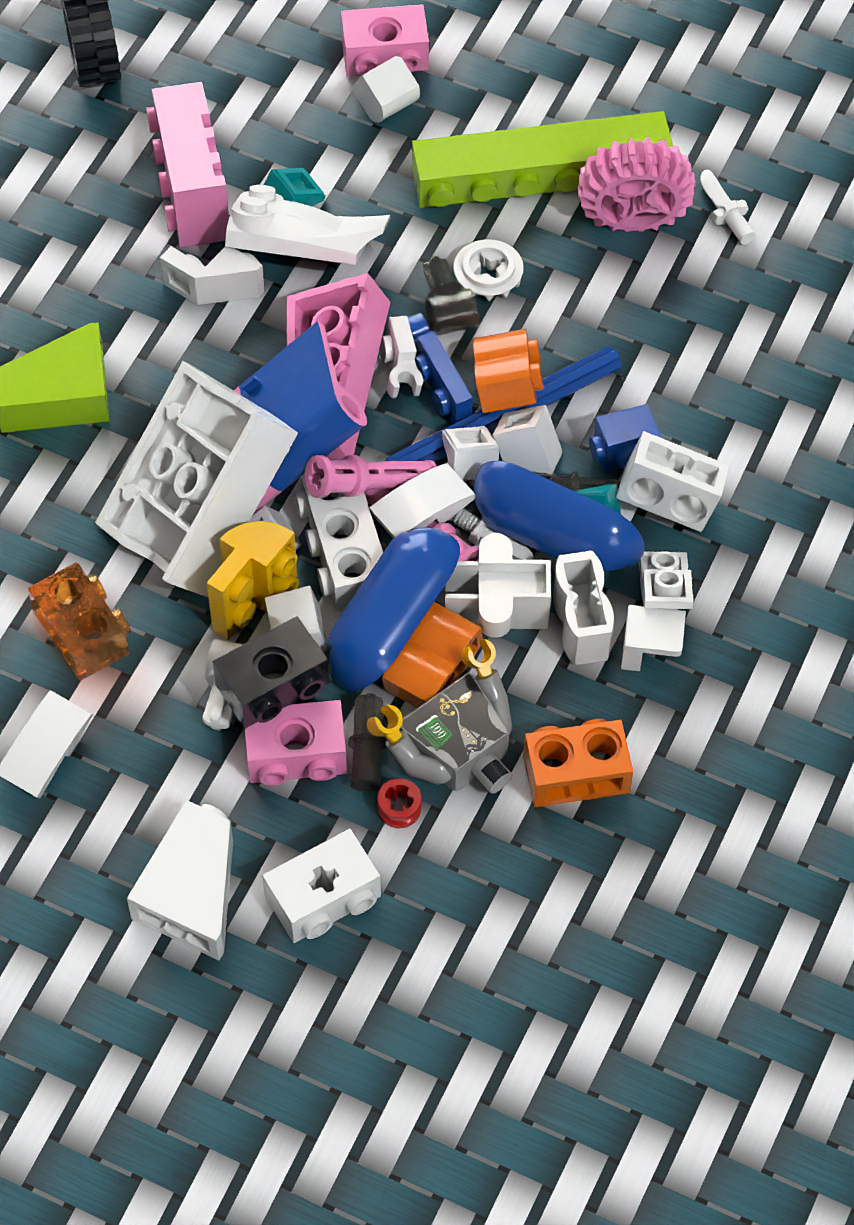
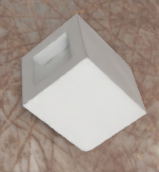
M546 405L504 413L493 433L494 439L499 446L502 461L518 465L540 476L553 474L562 455V448Z
M629 605L621 669L640 671L643 653L680 656L683 648L686 611Z

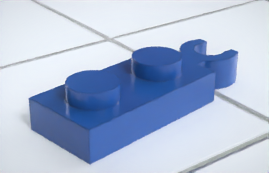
M421 313L408 317L417 351L415 363L423 376V382L427 381L432 389V398L438 413L441 416L447 415L452 425L472 415L473 397L434 331L430 332L427 322Z

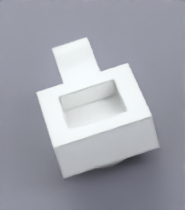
M407 316L389 318L386 334L382 336L379 348L381 361L383 363L388 362L390 370L387 392L391 398L397 397L400 382L408 383L412 387L414 396L420 395L423 384V376L415 363L417 351Z

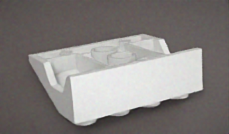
M182 361L95 523L122 546L155 563L165 572L162 579L167 583L208 597L207 582L222 565L219 539L232 528L250 521L282 461L288 454L298 432L273 414L194 366Z

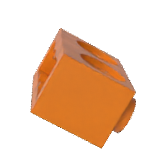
M592 719L584 722L581 726L567 728L545 726L535 730L533 733L525 734L523 758L534 808L630 793L633 767L622 720L606 721L604 719ZM594 752H604L608 754L611 758L606 760H599L592 757L590 754ZM556 759L562 762L563 765L549 767L542 761Z

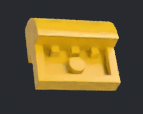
M254 521L232 528L219 539L222 565L207 582L213 632L229 640L238 627L244 628L249 624L256 612V607L268 613L265 597L298 588L299 579L297 578L296 563L298 556L296 554L295 534L293 531L276 523Z

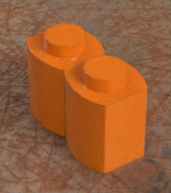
M527 329L473 338L475 379L482 412L488 413L536 404V391L544 390L540 368L542 363L537 338L529 340Z
M434 602L395 661L383 674L384 689L419 708L457 681L468 666L462 661V650L464 647L469 646L473 652V657H475L480 648L479 640L483 639L482 627Z

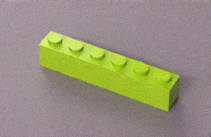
M651 112L412 141V172L419 207H444L450 204L475 201L486 202L492 199L516 196L527 197L534 194L576 190L579 186L580 168L586 165L587 157L597 156L599 147L610 149L613 141L622 144L627 143L630 137L634 141H643L648 136L652 143L665 140L668 147L673 146L665 112Z

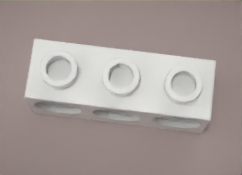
M302 475L300 477L301 491L294 492L297 512L300 519L308 518L311 529L305 531L311 557L319 556L323 568L317 569V575L323 596L331 595L336 612L345 610L383 554V550L364 492L356 497H347L342 492L329 493L326 496L336 498L334 500H323L326 497L315 498L308 492L305 485V477ZM336 535L348 536L342 539L334 538ZM348 573L360 574V576L353 578L344 575Z

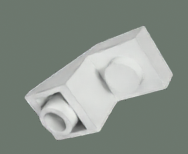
M172 246L160 257L163 284L197 305L257 298L264 293L263 266L250 253H242L235 248L224 247L206 267L195 256L191 254L185 255Z

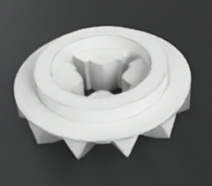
M491 239L478 240L466 245L459 251L454 261L453 274L456 276L458 288L467 289L471 298L478 294L484 295L490 302L494 295L501 294L507 298L512 288L519 287L523 275V261L519 253L504 242ZM481 265L483 267L486 266L488 270L496 269V278L491 277L487 273L481 275Z

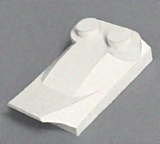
M252 185L249 191L240 194L231 208L226 229L225 247L356 265L366 244L373 238L383 234L391 217L390 215L365 217L334 216L315 207L285 201L281 195L275 193L276 189L271 186Z

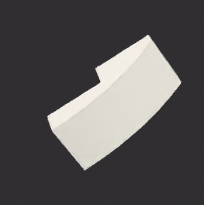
M445 463L402 484L369 507L374 518L394 539L402 532L408 533L414 529L427 527L434 520L437 523H445L472 502L476 495L449 464Z
M644 551V555L639 560L640 585L644 608L693 609L691 570H688L687 552Z
M50 690L26 722L0 763V776L33 796L41 798L64 757L70 756L93 714Z

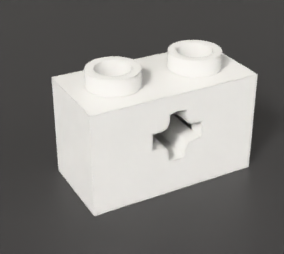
M351 829L336 835L262 875L264 896L293 943L305 937L314 939L323 935L332 927L333 922L349 913L351 915H359L367 911L376 903L377 898L381 897L380 874Z

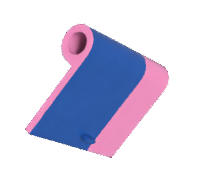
M319 321L233 390L273 414L298 432L288 454L282 461L254 514L304 475L306 464L312 456H328L367 424V417L360 404L348 391L338 385L325 327Z

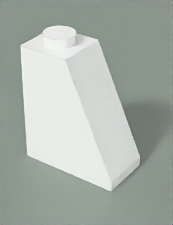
M186 800L127 897L131 919L218 961L224 954L233 851L231 821L221 810L212 805L203 804L199 806Z

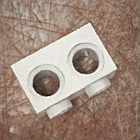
M643 431L624 468L616 498L702 532L722 496L729 465Z

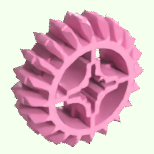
M649 136L643 141H634L630 137L627 143L620 144L617 141H613L610 149L599 147L597 156L587 157L586 165L580 168L578 198L581 201V207L585 211V216L593 219L595 226L608 225L612 232L617 229L625 230V232H641L651 228L657 231L662 224L674 225L675 217L685 216L686 208L693 205L694 187L696 186L695 174L692 172L688 155L681 154L679 146L668 147L665 140L652 143Z

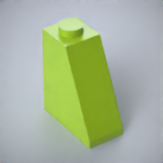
M99 322L89 323L0 366L1 433L110 421Z

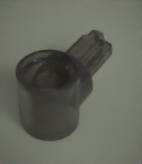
M438 256L430 257V261L423 263L422 270L431 291L425 299L426 313L431 331L440 336L478 327L479 314L472 290L464 288L463 285L454 281L446 259H440Z

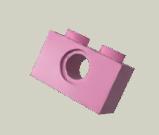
M423 4L341 11V36L346 77L362 76L395 56L402 57L410 72L429 70V38Z
M341 700L288 705L282 708L281 712L272 720L265 723L257 722L245 729L250 783L261 782L264 785L274 786L283 784L291 779L310 778L316 781H325L337 775L347 774ZM293 742H301L306 745L299 750L286 748L288 744Z

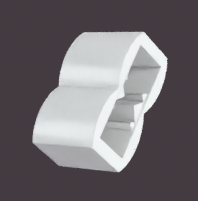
M593 551L559 555L556 562L553 603L558 617L564 623L562 642L565 653L574 665L607 661L610 654L614 613L609 599L603 593V567Z

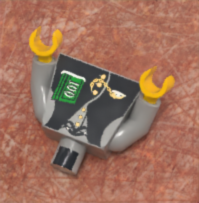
M481 639L479 643L484 651V657L481 662L474 659L473 652L469 646L464 647L461 653L464 664L476 669L478 674L475 678L468 672L405 718L402 717L397 707L393 705L381 706V712L388 719L387 728L382 726L377 717H371L367 721V729L374 736H385L388 739L386 747L408 776L437 785L445 784L454 791L462 789L477 778L491 794H494L504 788L512 778V773L500 760L508 753L509 735L513 727L508 696L498 671L490 667L496 657L495 647L489 640Z

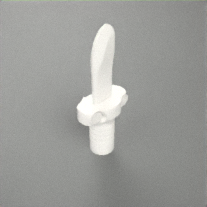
M704 170L700 177L701 186L718 208L713 211L711 218L716 225H725L727 223L742 245L750 243L754 240L756 234L743 217L748 211L746 201H731L714 174L710 170Z

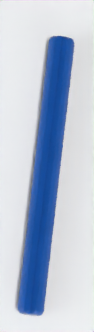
M607 346L544 378V390L536 391V404L483 413L480 410L445 429L485 426L492 435L504 413L541 405L549 406L618 371L622 366L619 359L620 356L611 346ZM443 430L387 457L385 461L432 460L437 463L447 458L442 439Z

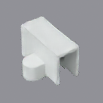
M491 533L480 541L478 561L457 562L453 574L445 585V608L482 627V633L493 638L504 636L510 629H548L551 603V560H513L510 539L500 533Z

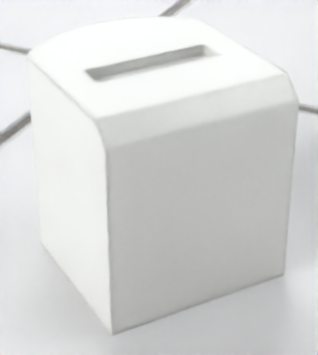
M395 56L363 74L351 87L369 118L377 123L414 103L420 97V88L402 57Z
M310 585L265 597L271 630L298 616L322 652L324 653L328 650L320 607Z

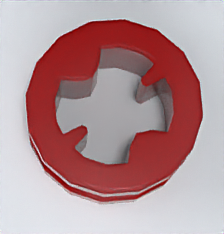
M396 778L382 785L378 792L377 810L379 817L386 825L399 829L406 828L414 824L420 817L422 797L415 783L408 779ZM397 796L407 797V806L410 808L407 809L402 805V811L392 810L391 800L389 799L392 798L396 802Z

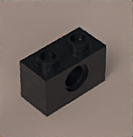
M298 616L212 661L215 685L245 729L257 722L265 723L272 720L281 712L282 708L299 699L307 700L314 697L329 683L328 659ZM270 673H280L283 675L277 679L264 677Z

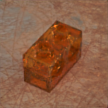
M78 562L27 588L33 613L79 681L129 654L126 635L131 633L127 620L118 608L111 611L104 601L107 599V595L95 574L87 576ZM67 600H79L73 604H63ZM94 633L103 634L101 637L97 639L86 638L87 636Z

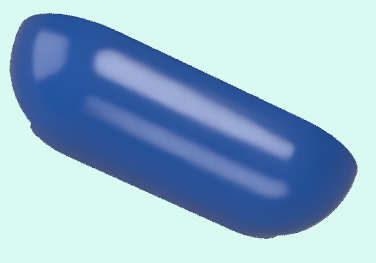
M486 462L476 474L473 492L476 495L474 500L482 514L483 522L512 539L555 559H558L559 555L593 551L600 560L603 571L617 570L626 566L631 568L644 555V541L636 527L624 516L599 502L509 462Z
M424 527L414 529L408 533H400L387 546L336 621L327 640V645L331 646L330 661L333 672L330 675L340 689L353 692L369 686L382 676L395 661L456 568L460 555V546L453 536L436 528Z

